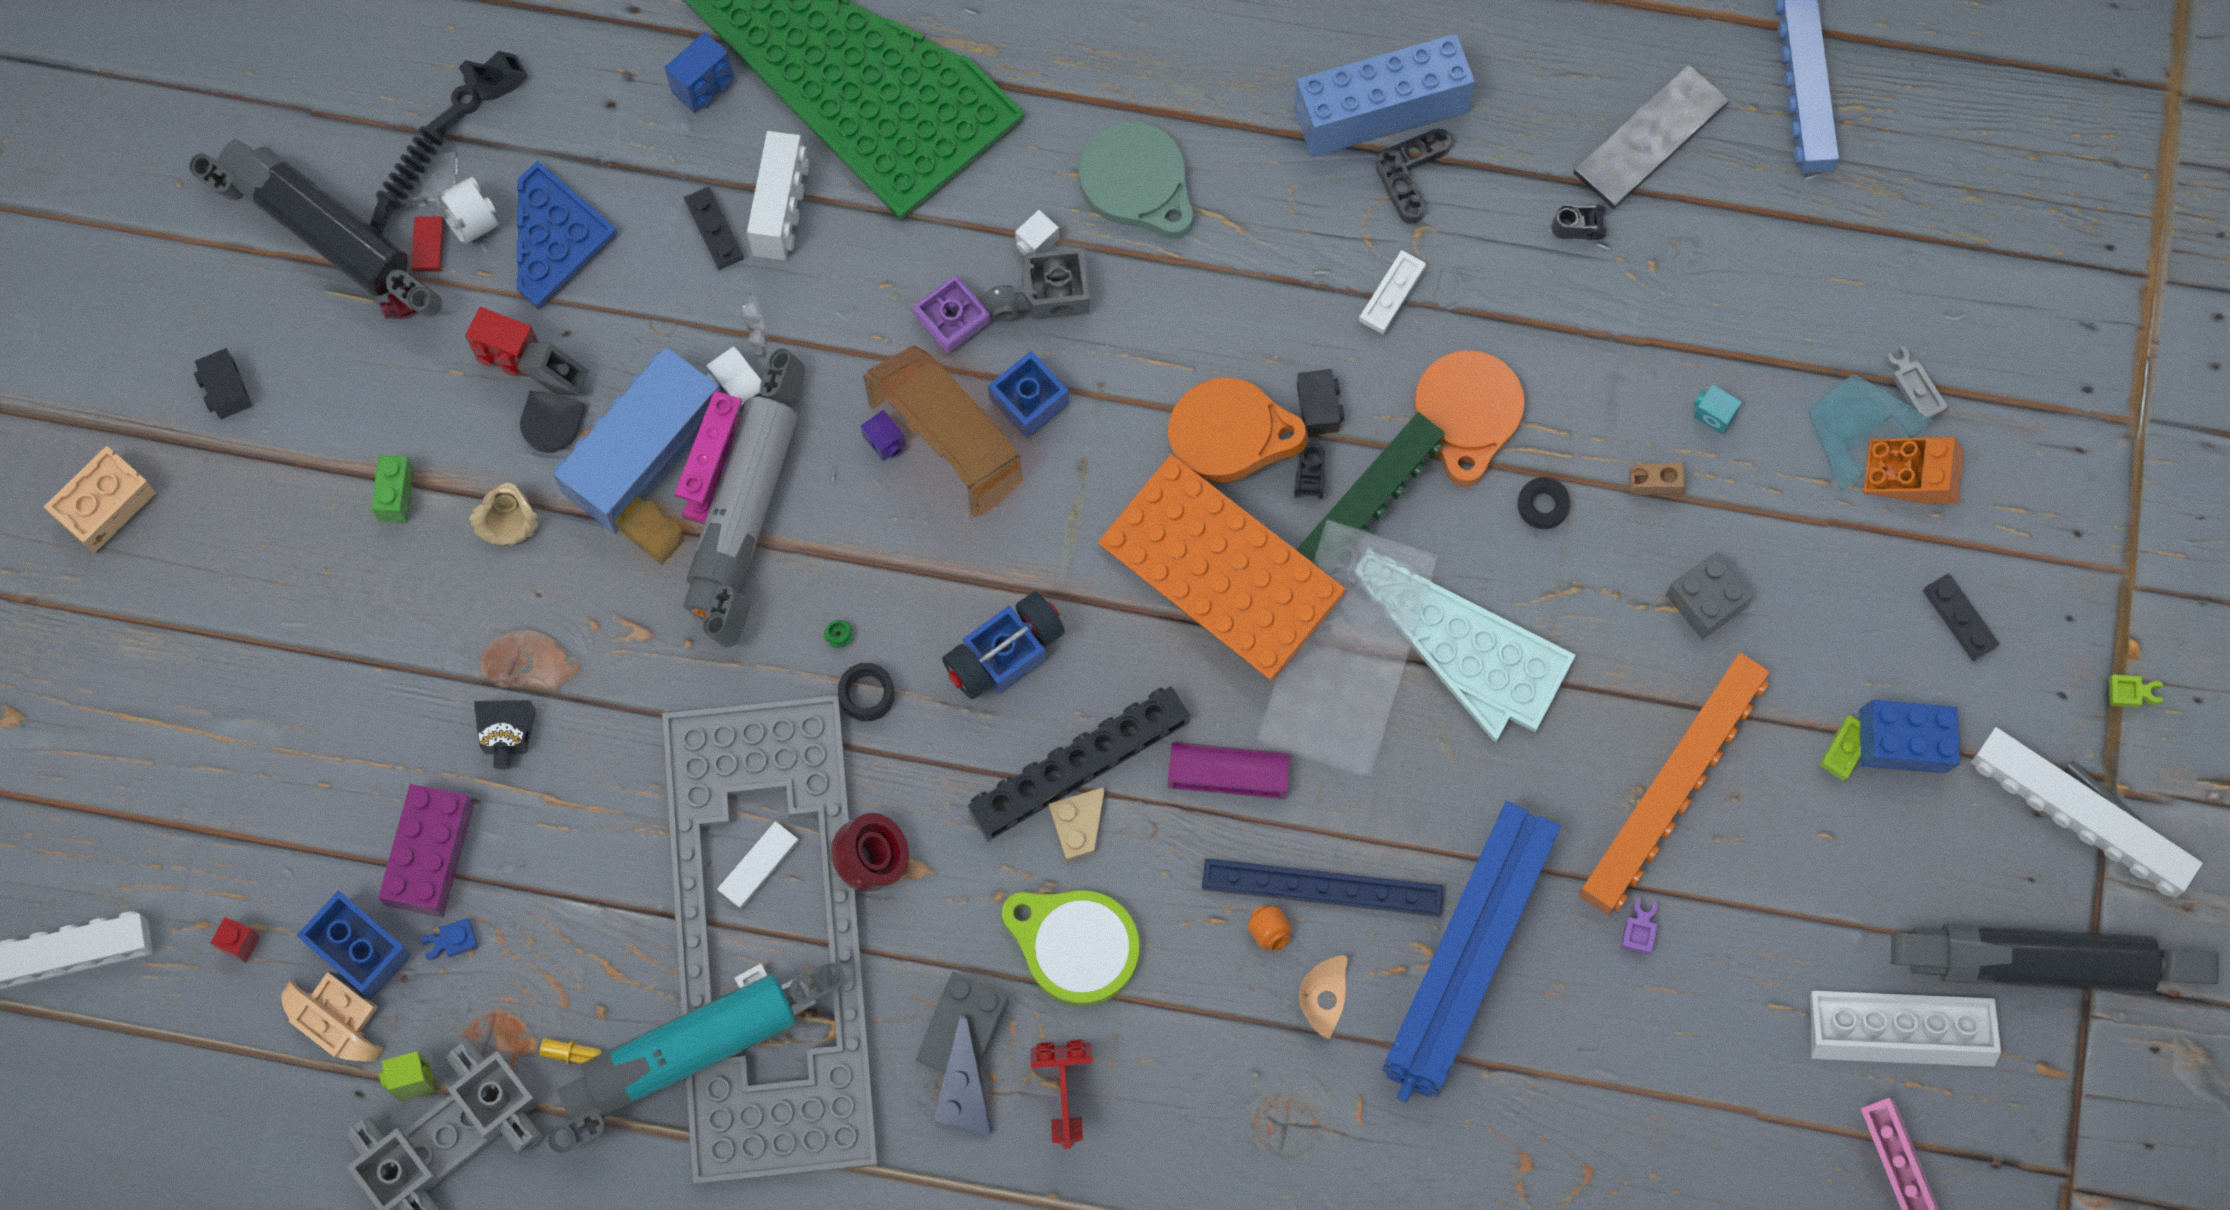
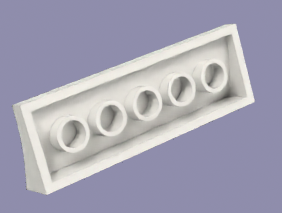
M1811 991L1810 994L1811 1059L1995 1067L2001 1054L1995 998Z

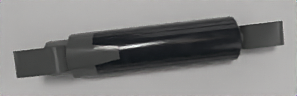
M1944 924L1941 930L1914 928L1911 934L1891 933L1890 964L1910 965V970L1913 974L1940 975L1943 982L2151 994L2157 989L2159 981L2218 984L2219 953L2160 950L2156 938L2147 935Z

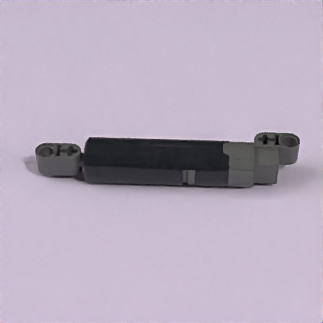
M234 138L223 148L218 160L204 153L196 154L191 158L189 163L191 174L212 191L230 200H235L244 195L373 296H382L390 291L408 307L427 317L435 316L440 312L442 308L441 297L418 278L406 272L409 262L408 256L403 250L326 191H322L313 181L270 148L260 147L253 150L250 146ZM209 165V169H208V171L205 173V169H206V167ZM223 178L227 182L226 185L220 182ZM406 284L408 287L412 289L409 292H407L403 285ZM427 296L428 300L424 306H421L422 300Z

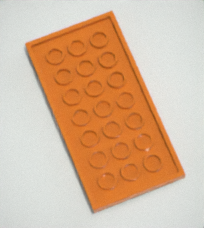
M1172 454L1168 456L1097 542L1272 682L1348 592L1341 584Z

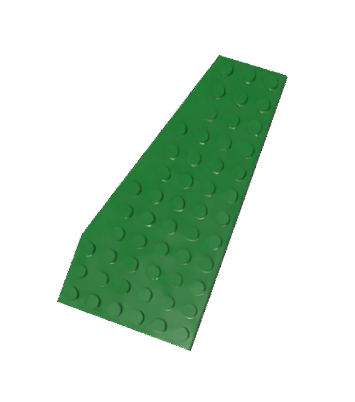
M684 0L900 221L1025 118V113L970 58L964 55L961 57L925 39L924 35L889 18L884 19L849 0Z

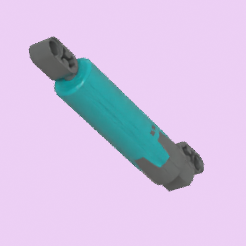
M835 963L822 965L797 977L792 981L790 987L782 989L775 975L768 974L581 1063L584 1076L556 1089L570 1120L550 1131L548 1135L550 1148L557 1153H565L601 1136L606 1130V1116L795 1027L797 1021L791 1006L797 1003H810L840 988L845 979L843 969ZM835 968L840 973V980L836 985L828 986L823 982L822 975L826 969ZM817 974L818 982L824 991L817 993L816 987L808 992L810 997L806 999L802 995L796 996L795 991L798 989V983L803 981L805 985H809L814 982L810 976ZM590 1116L591 1120L597 1119L600 1125L595 1127L596 1133L593 1134L591 1130H587L579 1134L583 1138L582 1141H579L577 1131L571 1124L576 1122V1128L587 1124V1117ZM559 1130H566L571 1135V1143L565 1148L558 1146L555 1142V1135Z

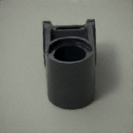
M1600 204L1562 205L1556 211L1552 221V233L1560 239H1603L1607 236V229L1603 223L1606 208ZM1560 219H1566L1570 221L1571 224H1564L1561 222Z
M1308 442L1306 448L1299 453L1298 472H1296L1294 497L1296 498L1300 495L1317 496L1318 500H1323L1325 450L1317 442ZM1308 454H1314L1318 456L1319 461L1310 463L1304 457Z

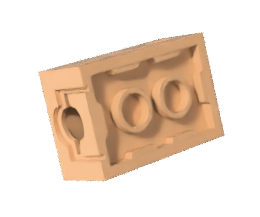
M106 446L44 508L94 554L156 492L141 475L115 454L112 449Z

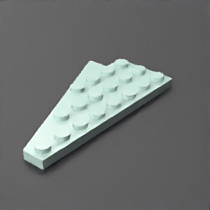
M1366 550L1353 574V578L1488 736L1497 742L1508 720L1536 733L1576 655Z

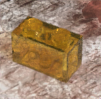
M637 496L615 520V523L622 534L662 565L685 540L681 532L682 526L674 518L669 517L666 519L661 515V509L653 501L648 499L645 502Z

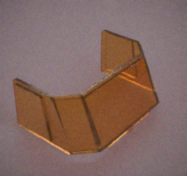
M915 345L910 346L867 370V373L863 375L869 406L873 409L886 399L908 422L905 426L910 432L914 433L916 431L941 458L944 456L954 467L967 486L970 512L973 517H976L978 514L982 515L1022 482L1020 456L1004 432L928 352Z

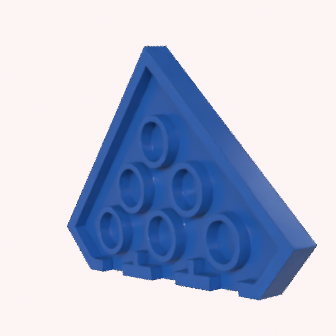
M536 161L518 178L517 290L537 309H540L618 232L611 223L539 161Z

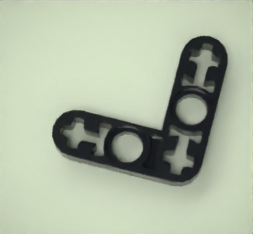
M1444 129L1431 130L1384 149L1377 155L1376 171L1400 218L1408 224H1415L1421 221L1425 210L1424 201L1408 170L1448 154L1452 139L1451 135ZM1434 139H1438L1439 142L1444 141L1443 147L1434 144ZM1412 147L1420 150L1421 156L1412 159L1406 155V150ZM1384 159L1393 162V175H1391L1389 166L1387 164L1383 165ZM1396 181H1403L1407 184L1408 188L1404 192H1397L1393 189L1392 185ZM1407 198H1409L1411 207L1417 208L1416 214H1413L1411 211L1406 212L1408 207Z

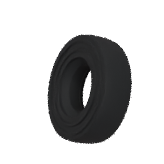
M1539 477L1529 481L1522 488L1518 497V510L1522 519L1537 529H1551L1558 526L1565 520L1570 509V497L1567 489L1559 481L1549 477ZM1541 493L1550 495L1555 501V508L1548 513L1537 511L1533 506L1534 497Z

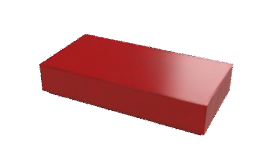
M442 216L414 217L411 269L413 272H441L444 219Z

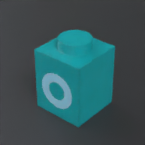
M1712 384L1708 392L1706 393L1702 390L1693 405L1697 407L1694 418L1724 434L1737 414L1742 401Z

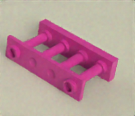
M718 391L713 392L674 494L676 497L687 500L682 513L684 519L705 524L740 417L736 416L742 403L741 398Z

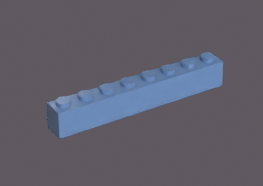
M1775 0V13L1780 14L1778 37L1779 39L1783 38L1784 45L1781 48V61L1786 63L1787 68L1784 74L1785 88H1789L1790 91L1787 107L1788 112L1793 114L1791 137L1796 138L1797 144L1794 148V161L1799 163L1800 173L1834 172L1839 161L1818 0Z

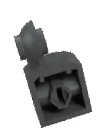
M1083 248L1028 253L1022 262L1023 287L1014 288L1010 285L996 286L981 295L979 299L981 304L992 314L993 320L998 322L1015 319L1018 316V311H1027L1033 319L1089 313L1090 295Z

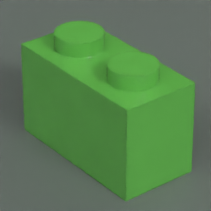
M378 455L371 510L378 521L407 523L414 468L407 457Z

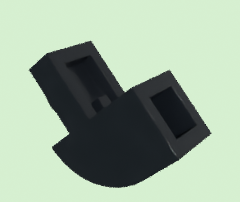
M502 51L496 52L485 64L465 60L459 66L464 76L465 84L470 89L476 90L481 100L497 99L513 91L528 77L517 55Z

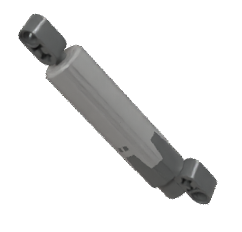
M785 348L775 350L768 360L760 384V392L764 397H753L746 400L687 576V582L690 584L683 607L704 620V633L726 648L734 646L739 641L750 610V602L740 593L798 421V415L790 406L797 398L805 374V365Z

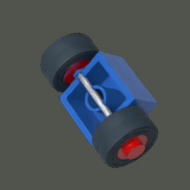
M1037 591L1031 592L1024 599L1017 602L1015 607L1018 615L1010 605L964 637L962 639L963 644L956 646L942 657V661L949 672L947 675L949 680L970 699L977 698L991 686L994 687L998 694L1003 692L1046 660L1045 649L1042 645H1050L1055 639H1058L1065 633L1064 626L1058 617L1060 615L1057 609Z

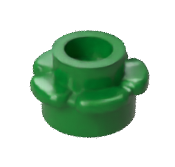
M834 620L825 629L824 638L827 642H830V646L841 648L842 645H848L853 638L851 634L852 627L845 621ZM841 632V636H836V633Z

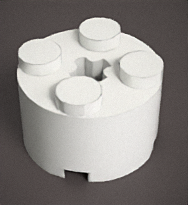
M473 177L461 181L436 196L440 211L446 209L447 218L445 220L450 229L465 244L498 226V222L493 215L496 210L488 197L482 198L479 193L481 191L480 187Z

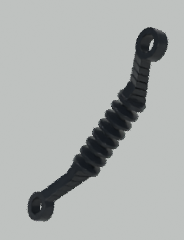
M467 85L457 87L451 95L453 106L435 118L430 124L425 127L421 126L418 129V133L423 139L417 136L412 138V142L417 147L408 145L406 150L411 156L402 154L400 159L405 165L396 163L394 168L399 174L391 172L388 175L394 183L383 182L382 185L388 192L379 190L376 193L378 203L375 207L370 226L383 235L387 220H389L393 212L400 210L402 207L397 198L407 200L408 195L403 189L413 191L414 186L409 180L419 182L420 177L415 171L419 173L426 171L421 162L424 164L432 162L427 153L430 155L438 153L433 145L441 147L444 143L442 137L446 130L451 128L464 115L471 114L479 108L480 97L476 90L470 89ZM464 95H471L473 97L467 104L459 103L460 98Z

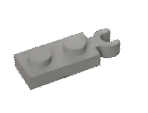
M1904 346L1900 347L1898 351L1902 358L1901 360L1895 359L1891 352L1888 353L1885 358L1886 363L1889 367L1897 370L1893 373L1892 378L1921 424L1946 412L1948 409L1947 404L1919 360L1911 364L1909 361V351Z

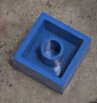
M706 32L702 33L664 67L671 92L694 114L700 108L707 107L713 97L718 92L726 90L734 79L728 52Z
M1032 350L988 385L989 399L1026 438L1070 403L1069 390Z

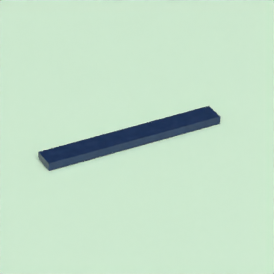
M1205 858L1202 890L1436 917L1441 915L1443 885Z

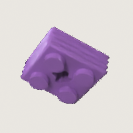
M957 275L951 277L913 305L914 316L946 353H950L991 322L989 311ZM947 312L957 313L955 317H947Z

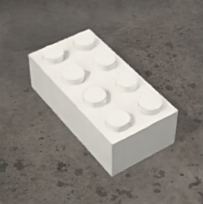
M767 131L747 229L751 250L755 257L787 260L788 251L793 250L795 236L792 234L793 225L797 226L799 222V209L796 208L798 200L802 201L804 196V184H801L803 175H807L809 170V159H806L807 148L802 145L800 135Z

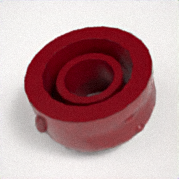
M867 813L847 822L836 832L831 846V858L837 874L844 883L858 891L873 892L895 883L904 875L909 862V848L902 830L895 822L882 814ZM862 846L867 850L871 863L865 859Z

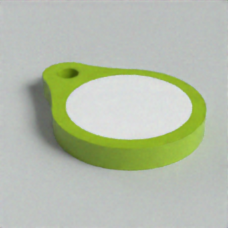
M1086 890L1058 894L1020 892L1009 896L1002 907L1003 924L1020 947L1032 978L1048 996L1072 1006L1097 1005L1118 995L1132 979L1139 960L1138 932L1129 913L1111 897ZM1020 908H1026L1031 911V916L1026 921H1019L1014 917L1015 912Z

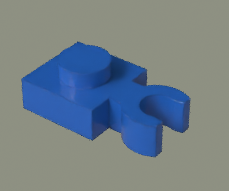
M468 918L439 927L441 933L439 937L426 935L420 939L423 945L434 943L435 945L433 951L425 953V957L428 960L438 958L442 951L445 950L447 956L451 958L478 948L473 928Z

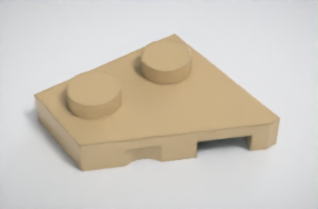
M1103 787L1048 804L1066 862L1095 853L1104 800Z

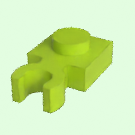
M2111 675L2109 677V705L2140 708L2143 705L2142 700L2152 706L2159 705L2163 702V697L2153 696L2151 690H2160L2163 687V683L2152 681L2147 685H2142V676Z

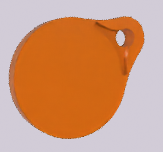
M1457 351L1439 358L1423 373L1416 390L1414 401L1415 414L1420 412L1445 432L1443 442L1445 447L1439 454V457L1444 465L1447 476L1453 483L1463 487L1479 483L1493 458L1517 432L1524 412L1523 389L1515 373L1500 359L1480 351ZM1462 460H1467L1473 464V468L1464 470L1458 463Z
M1216 378L1196 385L1177 402L1170 415L1168 424L1169 443L1175 457L1207 482L1226 483L1245 478L1268 464L1301 453L1308 443V432L1302 419L1275 404L1257 386L1238 378ZM1285 432L1294 433L1291 438L1280 440Z

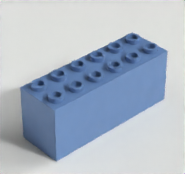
M1454 34L1299 78L1296 82L1294 111L1312 158L1469 113L1475 80L1458 36Z
M665 347L661 353H656L651 358L648 368L642 374L639 373L633 378L630 388L626 393L619 395L614 400L611 410L605 416H601L596 420L593 430L586 438L582 437L576 443L573 453L567 459L565 458L558 463L553 475L562 494L616 534L693 446L713 392H721L719 385L669 348Z

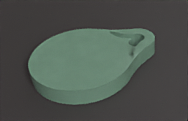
M1124 122L1103 129L1088 142L1079 163V181L1086 202L1097 214L1114 223L1147 229L1169 239H1179L1188 234L1193 224V211L1185 186L1184 159L1178 145L1167 133L1149 124ZM1170 214H1176L1180 216V220L1171 222L1166 217Z

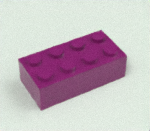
M414 784L409 785L378 896L385 906L444 918L474 803L468 795Z

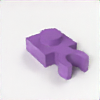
M1638 898L1633 906L1636 918H1627L1621 948L1651 955L1658 924L1649 921L1654 917L1658 906L1656 902H1653L1651 910L1644 912L1640 908L1641 899Z

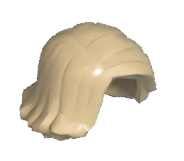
M504 483L487 493L482 503L474 507V513L469 517L472 527L475 528L474 533L487 543L498 544L499 546H514L516 543H521L527 537H532L534 530L538 528L537 513L532 511V507L528 503L525 494L512 483Z

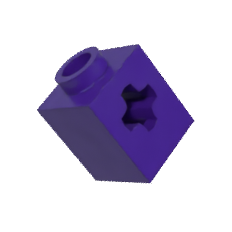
M884 409L860 426L864 439L882 461L889 457H896L903 451L906 445L904 434Z

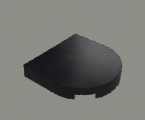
M530 390L520 419L522 435L533 449L544 453L556 452V450L572 443L575 439L586 406L584 403Z

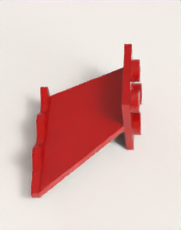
M1080 1039L1067 1041V1045L1055 1046L1053 1042H1042L1036 1044V1047L1031 1048V1068L1059 1066L1062 1119H1051L1052 1142L1061 1144L1064 1149L1072 1148L1075 1142L1083 1140L1082 1117L1069 1118L1066 1065L1093 1063L1091 1043H1085V1040Z

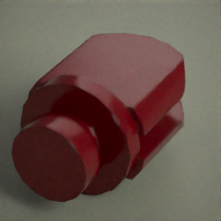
M408 286L404 287L407 292L412 289ZM392 293L387 295L388 303L385 301L379 303L385 319L391 317L392 313L396 319H402L418 313Z

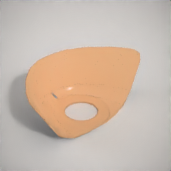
M1344 955L1327 959L1315 966L1306 974L1300 987L1299 1000L1305 1017L1311 1026L1327 1039L1331 1038L1345 1003L1348 958ZM1330 991L1336 996L1337 1003L1332 1009L1325 1010L1318 1005L1317 998L1321 992Z

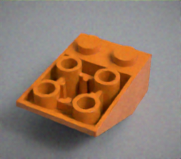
M1955 437L1870 439L1864 493L1925 504H1958L1964 450Z

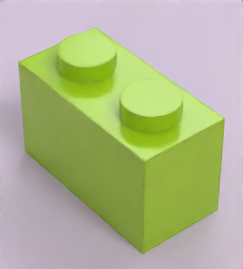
M418 1051L381 1061L383 1070L379 1071L381 1085L383 1089L387 1088L389 1093L400 1101L436 1092L431 1064Z

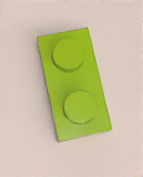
M1851 715L1844 718L1818 764L1842 781L1848 779L1861 756L1859 720Z

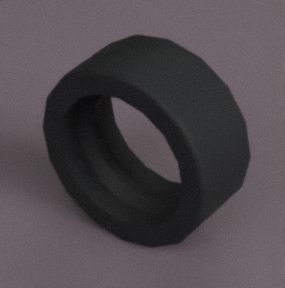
M859 663L850 667L842 675L838 684V696L844 711L850 717L859 721H874L883 717L891 709L894 702V685L889 673L881 666L873 663ZM863 676H871L878 679L884 688V695L881 701L870 708L856 706L849 697L851 684Z

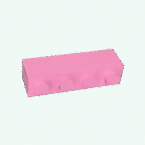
M1889 1097L1861 1108L1901 1210H1940L1895 1100Z

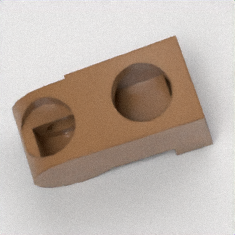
M1652 463L1649 465L1633 466L1629 469L1630 492L1632 494L1640 496L1671 494L1672 497H1683V463Z

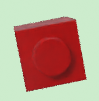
M224 917L210 944L219 951L246 963L260 936L251 928L228 917Z

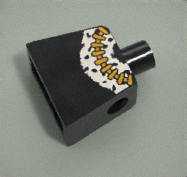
M531 700L474 701L480 748L485 754H494L493 767L495 769H510L512 754H525L527 752L536 708Z

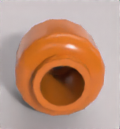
M1265 905L1256 908L1251 914L1252 917L1248 922L1247 928L1257 945L1261 949L1277 951L1286 946L1290 941L1292 926L1281 909L1276 906L1267 907Z

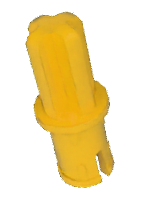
M543 1038L540 1046V1057L562 1060L567 1065H570L571 1062L581 1064L602 1054L600 1049L576 1045L575 1041L572 1040L570 1043Z

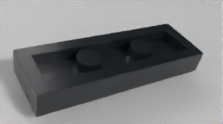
M708 186L685 196V203L718 271L744 260L743 254L710 187Z
M1950 573L1923 589L1927 598L1973 662L2000 645Z

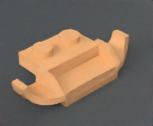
M332 971L325 974L313 993H305L296 985L297 982L294 979L288 982L281 994L284 1011L290 1019L288 1022L333 1057L350 1061L376 1062L384 1049L364 1038L365 1034L361 1031L378 1008L377 1005Z

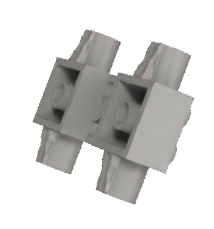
M470 1040L460 1043L451 1050L446 1060L460 1078L447 1089L451 1095L403 1132L396 1128L385 1137L371 1117L360 1120L349 1129L346 1137L360 1157L349 1164L347 1169L378 1210H440L427 1191L500 1134H503L519 1155L531 1149L541 1140V1132L527 1115L539 1103L498 1051L484 1059ZM495 1091L498 1094V1098L492 1102L490 1094ZM395 1169L398 1171L397 1177L392 1180L390 1172Z

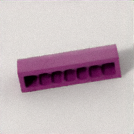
M1172 742L1168 788L1286 799L1290 753Z

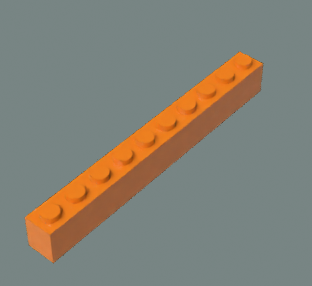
M1739 652L1582 887L1578 895L1579 897L1608 916L1613 908L1618 911L1628 898L1624 891L1629 884L1634 887L1644 873L1640 867L1645 860L1651 863L1660 849L1656 843L1661 836L1667 839L1676 823L1672 822V819L1677 812L1683 815L1692 801L1688 798V795L1692 789L1699 791L1708 777L1703 772L1708 765L1713 768L1723 754V752L1719 751V748L1724 741L1730 744L1739 730L1734 727L1739 718L1744 721L1754 708L1750 704L1751 700L1755 695L1761 697L1768 687L1769 682L1765 679L1770 672L1769 670Z

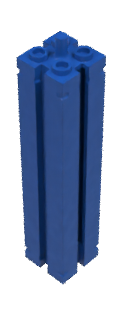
M1505 801L1385 1060L1382 1071L1387 1073L1386 1077L1390 1080L1402 1084L1396 1097L1402 1102H1408L1413 1089L1426 1097H1431L1432 1094L1438 1097L1561 828V825L1541 816L1535 817L1527 813L1528 810L1509 801Z

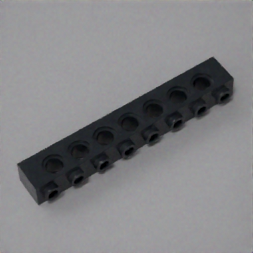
M1172 686L1165 690L1159 688L1153 691L1148 696V700L1141 704L1135 702L1123 710L1124 714L1115 719L1113 717L1105 719L1098 725V729L1092 733L1084 732L1073 739V744L1064 749L1063 747L1054 749L1047 755L1048 758L1039 764L1037 762L1030 763L1022 769V774L1013 779L1012 777H1007L996 785L997 788L988 794L981 792L971 799L972 803L968 805L969 813L986 841L989 842L1045 809L1049 806L1048 804L1062 799L1189 724L1190 714ZM1150 712H1157L1162 718L1157 722H1151L1146 718V715ZM1130 726L1136 729L1137 732L1131 737H1126L1122 735L1121 730ZM1101 741L1111 744V748L1105 752L1097 750L1095 746ZM1076 756H1081L1086 760L1085 764L1080 767L1073 766L1070 761ZM1050 771H1056L1061 775L1054 782L1045 779V775ZM1024 786H1031L1035 789L1034 794L1029 797L1022 796L1019 791ZM999 801H1006L1010 804L1009 808L1004 812L996 811L994 805Z

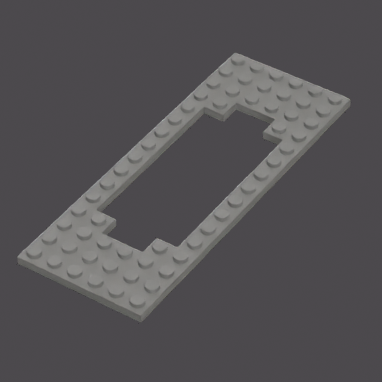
M839 696L662 713L682 1015L713 1001L701 827L730 824L728 795L786 789L789 817L818 815L830 963L841 966L845 974L842 986L833 991L837 1046L806 1049L809 1079L749 1086L746 1056L730 1057L686 1078L693 1185L878 1166L855 889L848 886L839 877L831 858L833 838L836 832L849 822ZM831 968L832 986L836 985L840 980V973L835 968Z

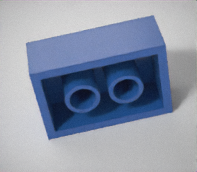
M1872 700L1859 709L1861 767L1947 773L1960 765L1957 707Z
M339 890L296 935L369 1000L411 956L398 941Z

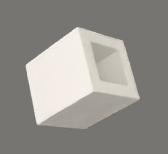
M1038 210L1015 231L1016 247L1024 256L1028 253L1046 252L1060 239L1059 227Z

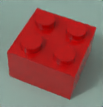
M480 306L465 334L470 348L479 363L485 366L493 364L501 367L505 373L511 376H517V374L524 377L528 376L517 367L527 343H539L532 326Z

